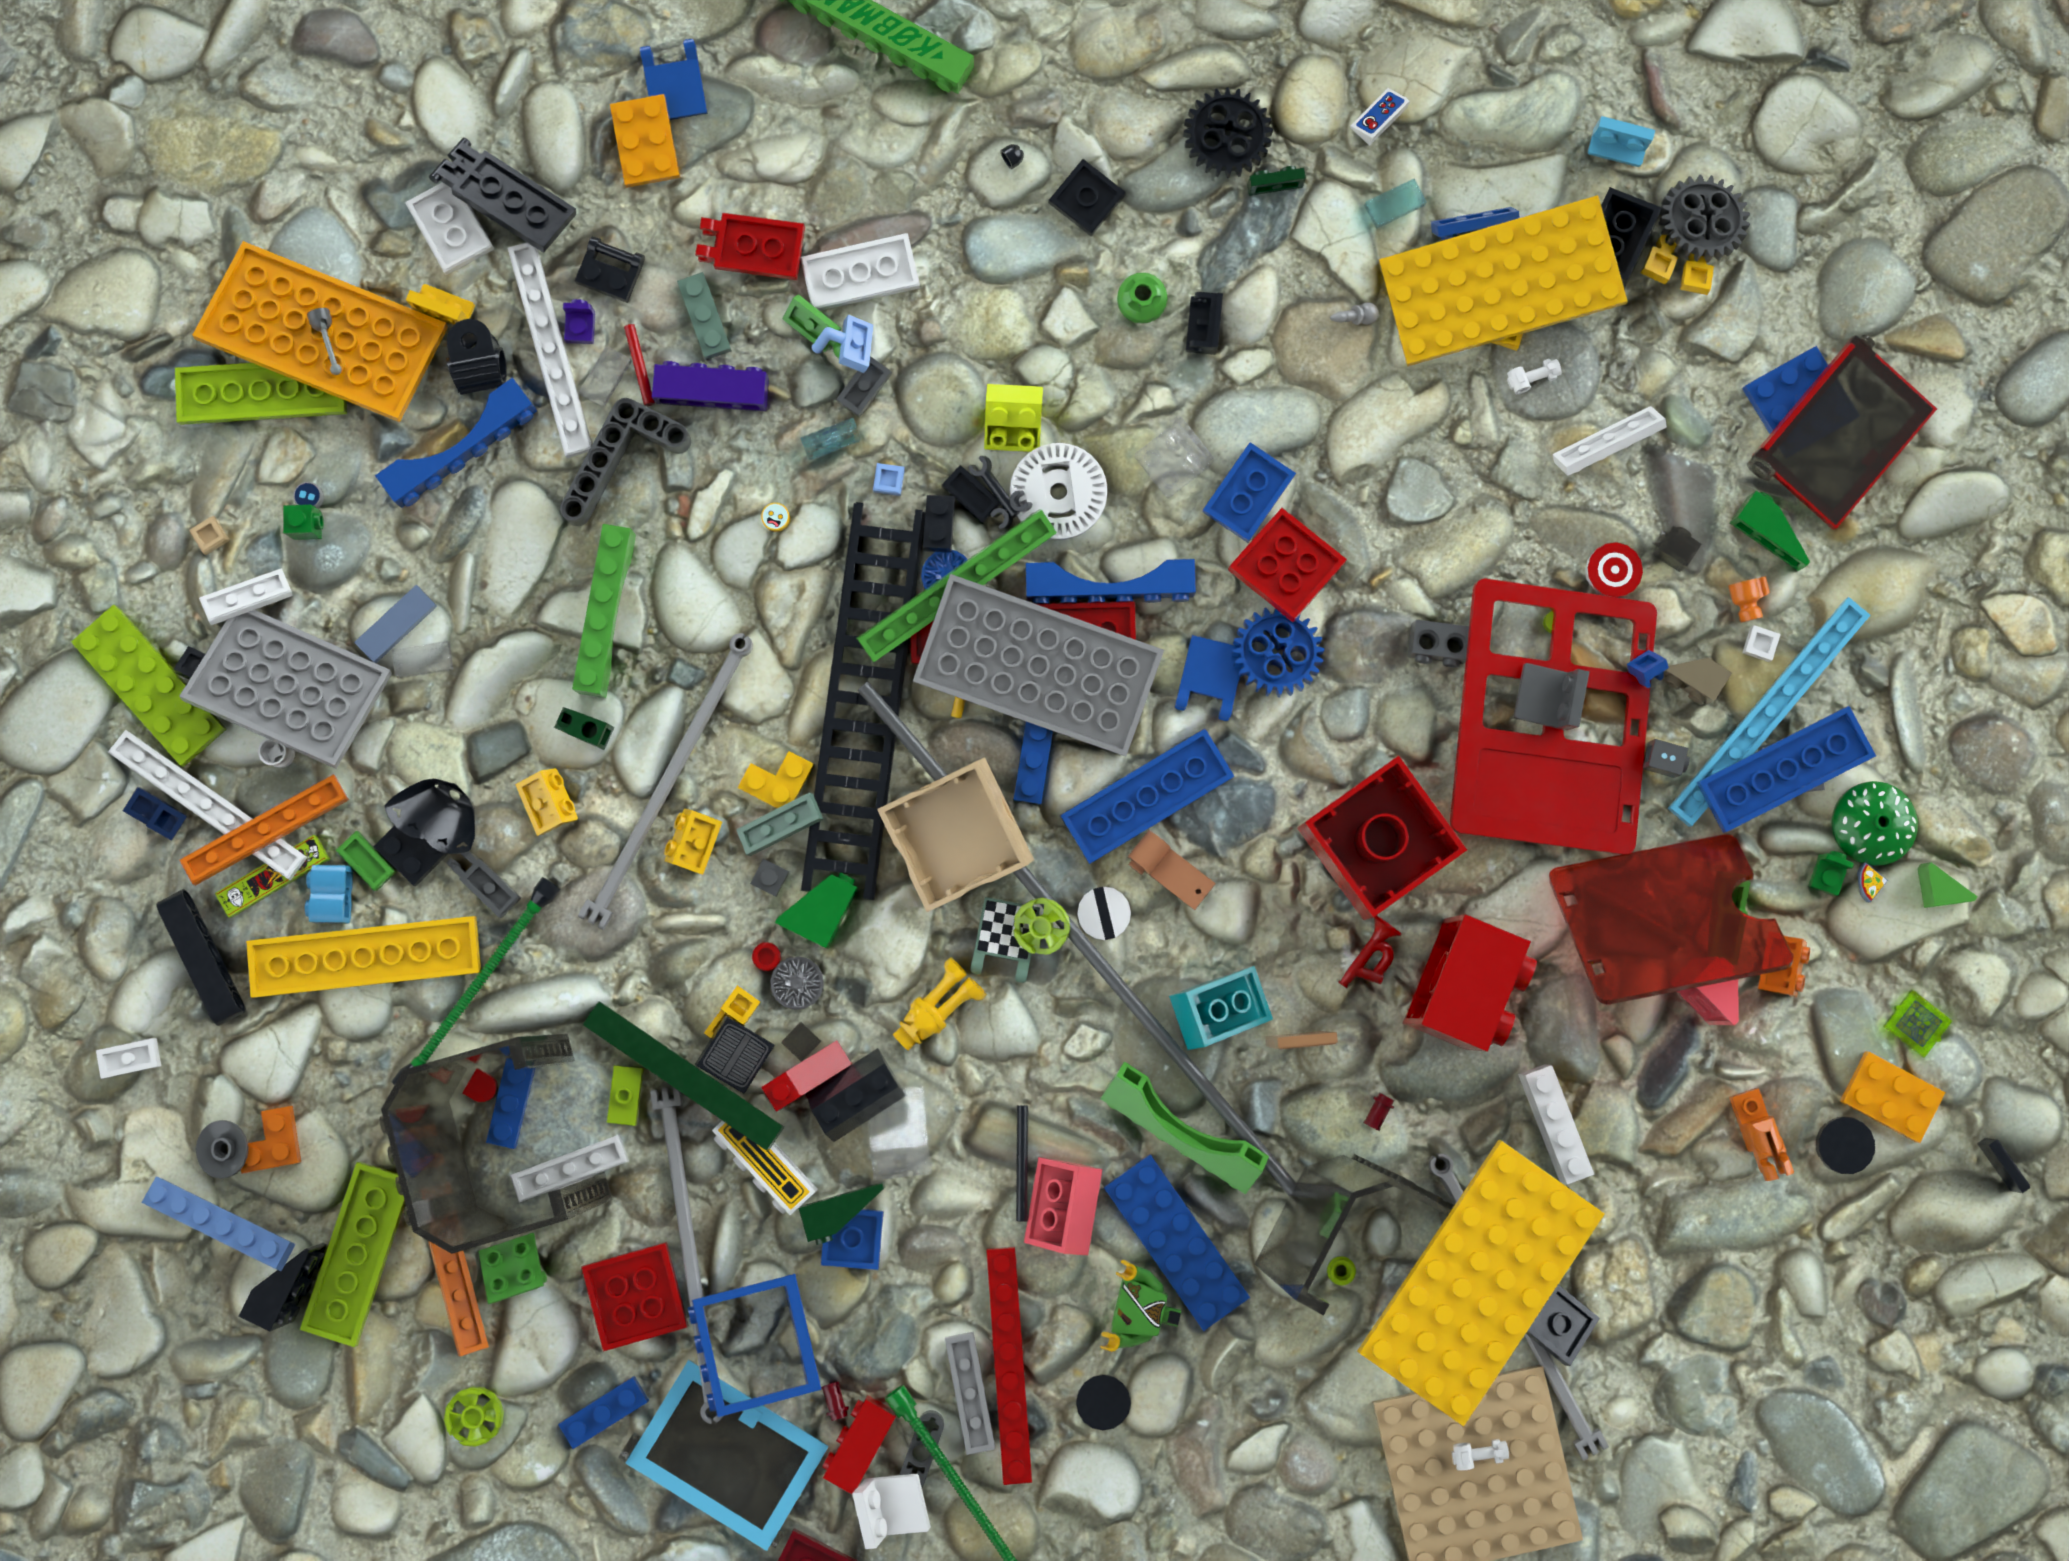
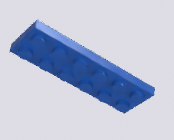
M1847 706L1696 783L1722 832L1725 833L1876 757V754L1851 707Z
M1203 729L1063 813L1060 817L1084 857L1091 864L1235 776L1207 730Z
M1151 1154L1104 1186L1110 1198L1203 1331L1251 1298Z

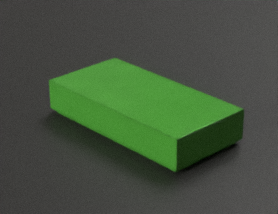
M355 831L336 849L337 853L373 891H378L397 873L390 863L359 831Z

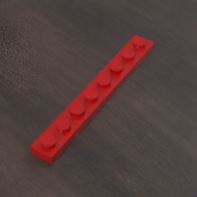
M1015 1247L986 1249L1003 1485L1032 1483Z

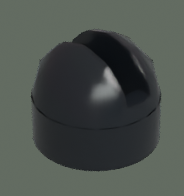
M1016 144L1008 145L1000 150L1004 162L1010 169H1014L1023 161L1024 152Z

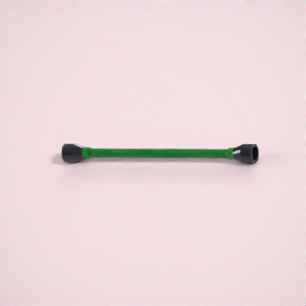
M545 877L539 880L533 889L531 900L526 905L527 910H524L525 913H522L518 922L515 923L516 925H513L512 931H509L507 937H504L505 940H502L496 951L493 952L494 954L491 955L483 969L480 970L481 972L478 973L472 984L469 985L468 990H465L461 999L458 1000L457 1005H454L450 1014L447 1015L448 1017L445 1018L446 1020H443L439 1029L436 1030L437 1032L434 1033L435 1035H432L428 1044L425 1045L426 1047H423L424 1050H421L419 1056L414 1057L411 1063L400 1069L391 1082L398 1089L407 1094L413 1092L433 1052L436 1051L444 1037L447 1036L455 1022L458 1021L457 1019L464 1013L466 1007L469 1006L468 1004L475 998L477 992L480 991L479 989L482 988L481 986L486 983L488 977L491 976L490 974L493 973L492 971L495 970L494 968H497L501 959L504 958L503 956H506L507 950H510L512 944L515 943L514 941H517L518 935H521L523 929L525 930V926H528L527 923L529 924L536 913L538 914L543 907L555 899L561 890L558 886Z

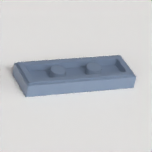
M415 585L354 643L372 662L377 663L427 617L437 605L418 585Z

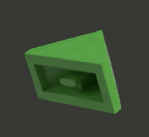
M1932 862L1920 864L1917 868L1924 908L1972 902L1978 897Z

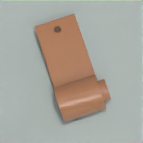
M1150 830L1147 831L1128 855V858L1131 860L1128 865L1140 875L1146 872L1193 910L1197 909L1216 885L1215 882L1174 852L1164 840Z

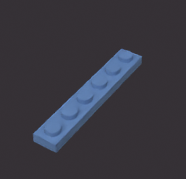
M157 1176L141 1202L279 1271H282L296 1245Z

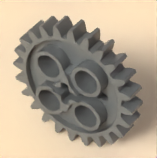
M1699 175L1695 182L1689 176L1684 183L1678 181L1674 188L1671 187L1666 194L1667 196L1662 200L1660 212L1662 217L1658 224L1665 227L1661 235H1670L1666 243L1671 244L1675 242L1677 244L1675 252L1681 249L1685 250L1684 258H1687L1692 253L1696 262H1698L1701 256H1704L1706 262L1709 263L1713 255L1719 261L1724 254L1730 256L1734 249L1737 250L1742 243L1741 241L1747 236L1748 233L1745 231L1750 226V223L1746 220L1750 213L1743 211L1747 202H1738L1742 194L1736 193L1733 195L1731 193L1733 185L1727 188L1723 187L1724 179H1721L1716 184L1712 175L1707 181H1704L1703 176ZM1685 204L1690 205L1693 209L1688 208ZM1716 228L1720 229L1723 233L1718 232ZM1688 229L1693 230L1696 234L1691 233Z

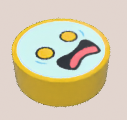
M770 503L763 509L761 519L768 530L780 532L789 525L790 514L784 505Z

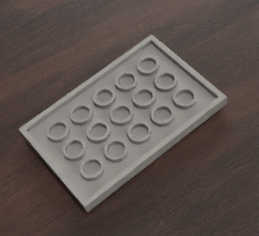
M252 610L226 620L180 694V698L186 703L337 769L392 673L383 666L261 612Z

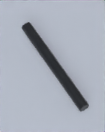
M1017 1105L1016 1221L1018 1222L1028 1221V1105Z

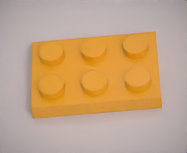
M661 94L611 103L610 109L626 188L680 178L665 95Z
M1865 1051L1840 1102L1916 1143H1921L1946 1092L1877 1055Z

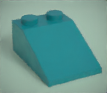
M1255 966L1169 996L1187 1050L1207 1047L1273 1020Z

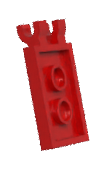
M722 213L721 221L701 217L700 230H703L702 234L716 236L714 247L697 244L695 255L698 257L699 262L710 263L714 261L715 270L797 280L805 233L804 223Z

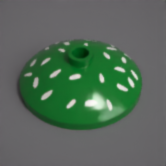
M1870 781L1855 785L1839 798L1832 814L1834 838L1838 846L1848 857L1861 864L1866 862L1870 866H1881L1893 863L1910 850L1916 839L1918 819L1915 808L1910 799L1900 789L1891 784ZM1880 817L1885 820L1884 827H1881L1878 823Z

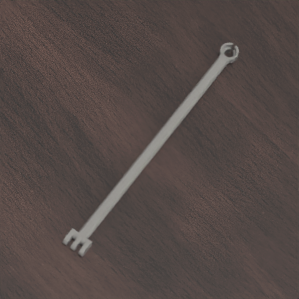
M743 633L735 634L731 638L729 645L731 650L600 893L595 902L588 899L585 901L578 915L579 918L585 919L589 910H591L592 914L588 922L594 925L600 915L602 919L599 922L598 928L602 930L606 928L613 915V912L607 909L742 657L749 655L753 649L752 640L749 636L745 637ZM744 638L745 646L742 649L736 648V642Z
M666 1087L662 1088L663 1100H659L657 1089L651 1090L650 1094L653 1110L661 1109L689 1303L692 1306L691 1300L703 1297L675 1110V1106L683 1105L680 1091L673 1087L674 1098H670L669 1088ZM703 1306L704 1314H705V1318H706L705 1306ZM693 1324L694 1336L699 1335L697 1324ZM702 1352L697 1354L704 1404L701 1407L700 1413L705 1422L712 1424L713 1420L717 1423L723 1416H715L712 1419L707 1414L709 1405L706 1395L711 1394L709 1382H703L700 1365H704L705 1361Z
M1436 1153L1437 1159L1444 1161V1167L1441 1170H1437L1435 1167L1437 1160L1435 1156H1432L1428 1163L1429 1169L1434 1175L1439 1176L1455 1205L1463 1194V1190L1452 1172L1453 1161L1448 1155ZM1525 1334L1524 1336L1540 1366H1543L1551 1387L1579 1437L1573 1441V1444L1583 1461L1588 1459L1587 1452L1584 1450L1586 1446H1588L1593 1456L1599 1453L1594 1444L1597 1440L1603 1450L1609 1448L1598 1428L1591 1431L1551 1354Z

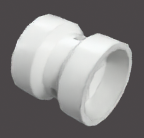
M264 739L259 745L258 755L263 763L277 768H284L293 762L295 751L270 739Z

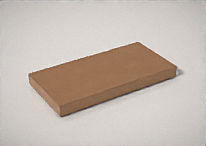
M1329 1031L1265 1036L1266 1046L1274 1049L1301 1048L1338 1043L1337 1032Z

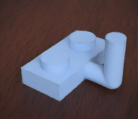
M848 315L843 322L842 332L830 327L824 328L812 345V350L819 354L830 340L840 343L839 364L864 373L869 367L873 324Z

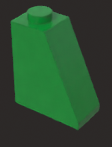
M841 872L838 877L831 874L777 917L775 923L828 949L859 889L853 885L855 879Z

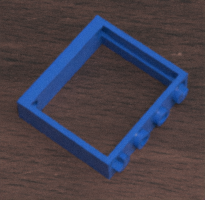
M796 1274L691 1300L692 1306L687 1308L691 1325L697 1324L699 1335L694 1336L697 1354L703 1352L705 1361L704 1365H700L703 1382H709L711 1394L706 1395L710 1412L716 1411L717 1417L822 1390ZM784 1286L806 1384L724 1405L703 1306Z

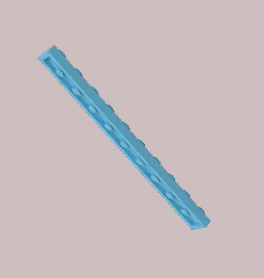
M1850 597L1846 598L1667 809L1688 827L1693 826L1709 807L1696 782L1754 754L1870 617V614Z

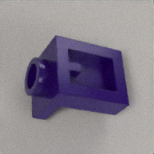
M580 299L571 300V303H563V310L565 312L564 341L566 343L594 344L595 310L592 305Z

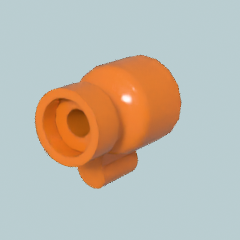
M1766 576L1728 585L1733 604L1740 607L1738 614L1741 623L1763 617L1761 607L1757 606V601L1770 593Z

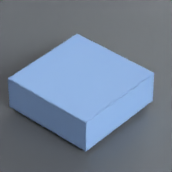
M877 463L873 492L901 496L905 467Z

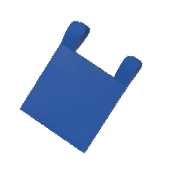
M685 39L683 41L687 59L684 61L655 65L651 47L644 46L640 48L648 96L665 95L670 120L708 114L694 39Z
M1192 635L1175 702V709L1184 711L1188 703L1189 694L1192 692L1221 699L1222 704L1218 719L1228 721L1232 714L1240 678L1238 674L1242 667H1234V662L1240 657L1232 656V651L1239 647Z

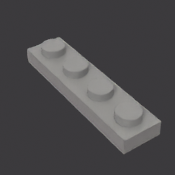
M974 1331L945 1337L966 1454L994 1450V1437Z

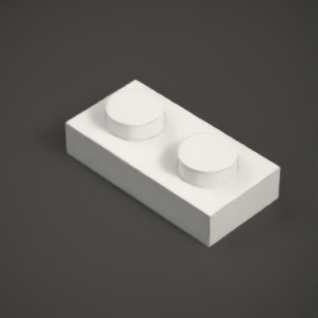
M157 1038L96 1050L101 1079L161 1066Z

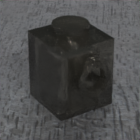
M1672 526L1666 532L1664 530L1660 531L1653 541V545L1656 547L1651 554L1678 572H1681L1688 567L1702 544L1692 538V534L1685 528Z

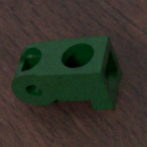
M565 707L562 708L554 726L555 729L602 750H605L614 730V727L606 722Z

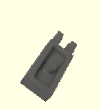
M471 851L461 853L464 858L473 864L467 871L461 867L460 863L450 858L446 863L460 877L459 880L499 918H503L522 898L482 859H478Z

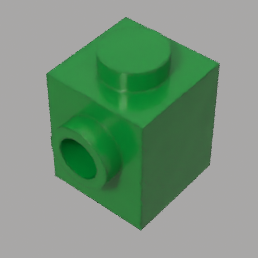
M283 505V533L293 540L322 539L324 518L319 509L313 505Z

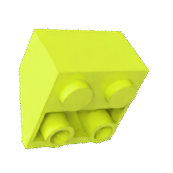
M987 384L984 449L1031 452L1040 447L1043 387Z

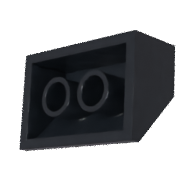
M1609 187L1601 207L1625 290L1658 221L1662 207Z
M878 1048L806 1094L812 1113L824 1134L833 1142L907 1096Z

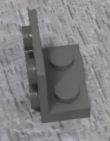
M1530 663L1524 664L1514 718L1566 731L1578 728L1581 721L1589 671L1577 669L1571 672H1564Z

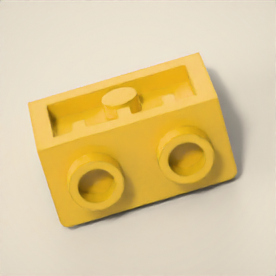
M427 284L422 285L419 293L409 290L406 301L414 310L452 325L461 320L470 319L475 308L473 302Z
M556 768L538 771L515 784L537 836L544 835L565 823L574 822L578 819L575 806L565 789L564 780Z
M684 808L683 812L679 813L674 823L676 831L673 839H670L666 844L664 855H666L665 862L703 875L722 821Z

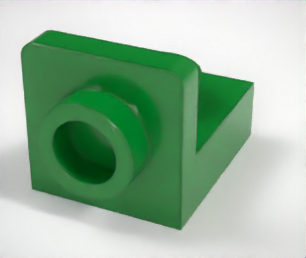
M1836 851L1818 855L1808 887L1832 896H1838L1847 869H1852L1854 863L1846 860L1847 856Z

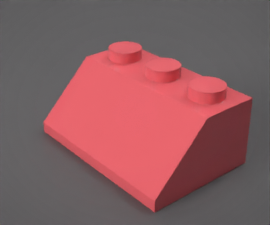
M1717 958L1692 960L1669 983L1709 1025H1736L1739 1022L1738 979L1732 974L1734 972L1732 966L1725 960L1721 959L1719 961Z
M1038 1157L1024 1243L1063 1254L1088 1256L1103 1169Z

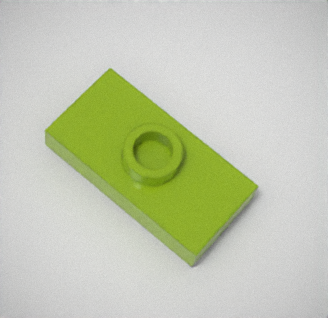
M614 1065L606 1123L637 1125L644 1068Z

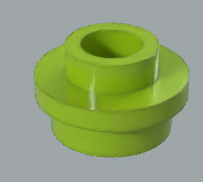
M1337 1256L1328 1263L1327 1275L1334 1284L1340 1286L1347 1285L1355 1278L1356 1267L1349 1258ZM1340 1265L1346 1267V1272L1342 1276L1336 1274V1268Z

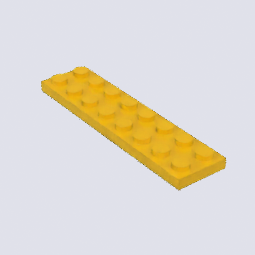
M476 916L246 941L251 998L481 972Z

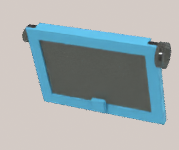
M688 1360L642 1437L634 1432L622 1450L619 1459L767 1551L770 1545L776 1548L785 1533L780 1530L781 1526L829 1446L763 1405L725 1415L717 1423L714 1420L712 1424L705 1422L700 1413L701 1407L704 1404L699 1365ZM719 1378L724 1405L751 1399ZM708 1407L707 1414L713 1419L716 1416V1411L710 1412Z

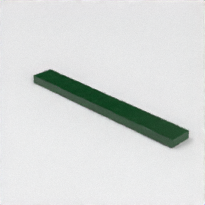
M598 1001L583 1023V1026L764 1150H770L784 1129L783 1125L604 1003Z

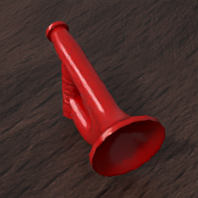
M1378 915L1374 917L1375 929L1372 937L1346 970L1341 981H1338L1345 988H1348V985L1356 976L1381 985L1384 973L1393 962L1394 951L1392 946L1384 940L1394 936H1401L1402 933ZM1374 952H1382L1383 956L1373 970L1364 968V965Z

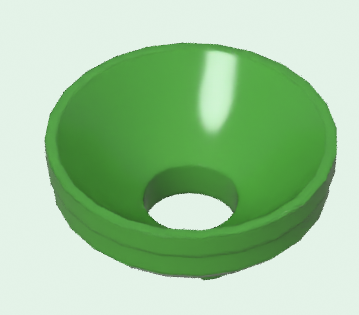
M1136 273L1129 276L1118 290L1117 303L1119 310L1124 317L1134 323L1144 324L1155 321L1162 315L1167 305V292L1164 284L1150 273ZM1145 286L1149 288L1151 297L1146 301L1137 299L1135 290L1138 287Z

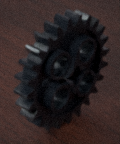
M1226 87L1224 95H1221L1219 90L1215 89L1213 98L1205 93L1204 103L1196 100V109H1189L1188 116L1190 118L1185 119L1184 126L1187 129L1183 132V137L1189 139L1185 141L1184 146L1185 148H1192L1189 153L1190 158L1198 156L1197 167L1203 163L1206 164L1205 173L1214 168L1216 169V177L1220 175L1221 171H1225L1227 178H1230L1231 171H1235L1238 177H1241L1242 168H1245L1250 173L1252 171V163L1259 166L1261 163L1260 156H1267L1268 150L1265 147L1271 146L1272 140L1268 137L1272 136L1273 129L1268 126L1271 124L1272 119L1268 117L1263 118L1266 115L1267 108L1258 109L1259 99L1250 102L1251 93L1246 94L1243 98L1240 96L1241 91L1239 88L1235 95H1231L1229 87ZM1220 113L1224 116V119L1215 120L1211 115ZM1242 119L1248 120L1251 126L1243 127L1238 121ZM1226 130L1231 131L1230 136L1225 135ZM1214 139L1218 144L1216 146H1208L1205 140ZM1240 145L1245 151L1236 153L1231 147Z

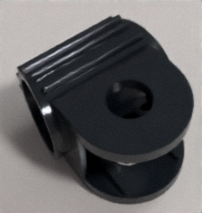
M464 319L454 324L447 335L449 357H446V362L458 393L463 395L498 388L504 384L507 378L505 353L487 326L475 319Z

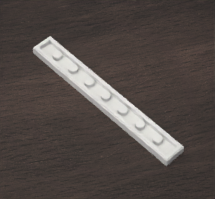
M527 242L508 247L566 458L588 453L592 447V442L538 249Z
M127 730L123 732L108 751L112 756L223 834H227L252 820L247 814ZM281 838L253 853L254 856L290 881L307 859L304 854Z

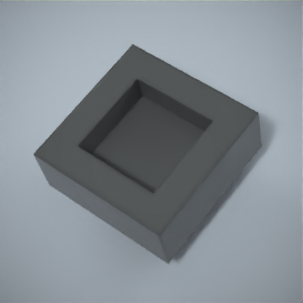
M763 859L750 884L777 897L789 871Z

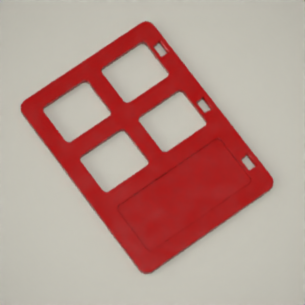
M1487 578L1481 579L1474 584L1450 814V826L1456 833L1621 855L1630 854L1634 851L1637 840L1650 688L1641 685L1637 678L1630 674L1629 671L1622 672L1574 665L1571 662L1575 614L1583 613L1625 619L1633 623L1630 661L1648 650L1654 652L1657 610L1652 603ZM1496 601L1549 608L1553 611L1550 655L1547 661L1491 652V630L1494 603ZM1639 634H1647L1646 650L1638 649ZM1526 663L1564 672H1571L1577 669L1589 671L1586 689L1621 693L1626 696L1622 745L1614 746L1566 739L1564 737V730L1543 725L1541 735L1484 727L1483 712L1487 677L1492 675L1521 679L1522 668ZM1631 719L1639 720L1638 736L1630 735ZM1623 805L1631 806L1630 823L1622 821Z

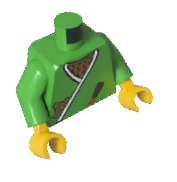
M1121 1260V1263L1126 1265V1270L1123 1273L1116 1272V1275L1122 1278L1110 1328L1111 1332L1116 1334L1105 1331L1101 1333V1336L1109 1338V1342L1106 1346H1100V1348L1111 1352L1116 1351L1118 1348L1134 1347L1150 1341L1153 1336L1159 1335L1161 1323L1178 1327L1181 1316L1180 1309L1166 1306L1168 1295L1164 1292L1163 1284L1153 1273L1147 1269L1134 1266L1126 1260Z

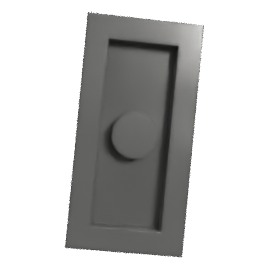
M870 356L867 370L864 373L860 371L855 373L836 399L837 403L860 418L890 378L892 371Z

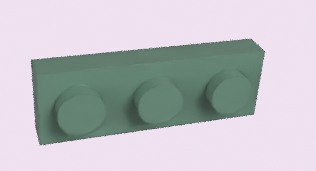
M701 272L678 280L677 283L705 360L731 352L730 344L704 273Z
M807 793L736 829L746 855L752 856L823 820L814 795Z

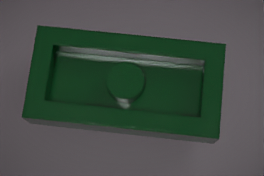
M1287 166L1277 172L1269 173L1268 170L1257 171L1249 176L1247 184L1248 194L1252 196L1303 188L1306 180L1305 169Z

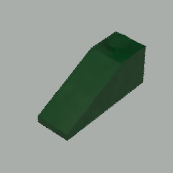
M885 1182L800 1206L798 1209L807 1241L815 1240L816 1245L832 1241V1235L840 1231L886 1187Z

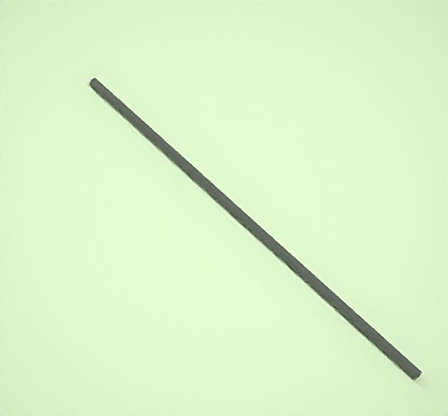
M869 682L862 685L858 692L932 779L937 781L947 776L948 774ZM1026 866L1013 872L1035 899L1047 898L1054 900ZM1069 917L1070 932L1068 938L1235 1134L1241 1140L1247 1141L1269 1156L1264 1168L1302 1212L1307 1210L1313 1204L1311 1199ZM1061 920L1055 922L1060 929H1064V922Z

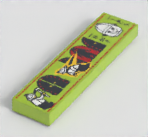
M312 835L293 846L304 854L307 859L291 881L265 863L217 891L215 895L228 918H233L311 871L312 865H322L329 861L330 858L317 835Z

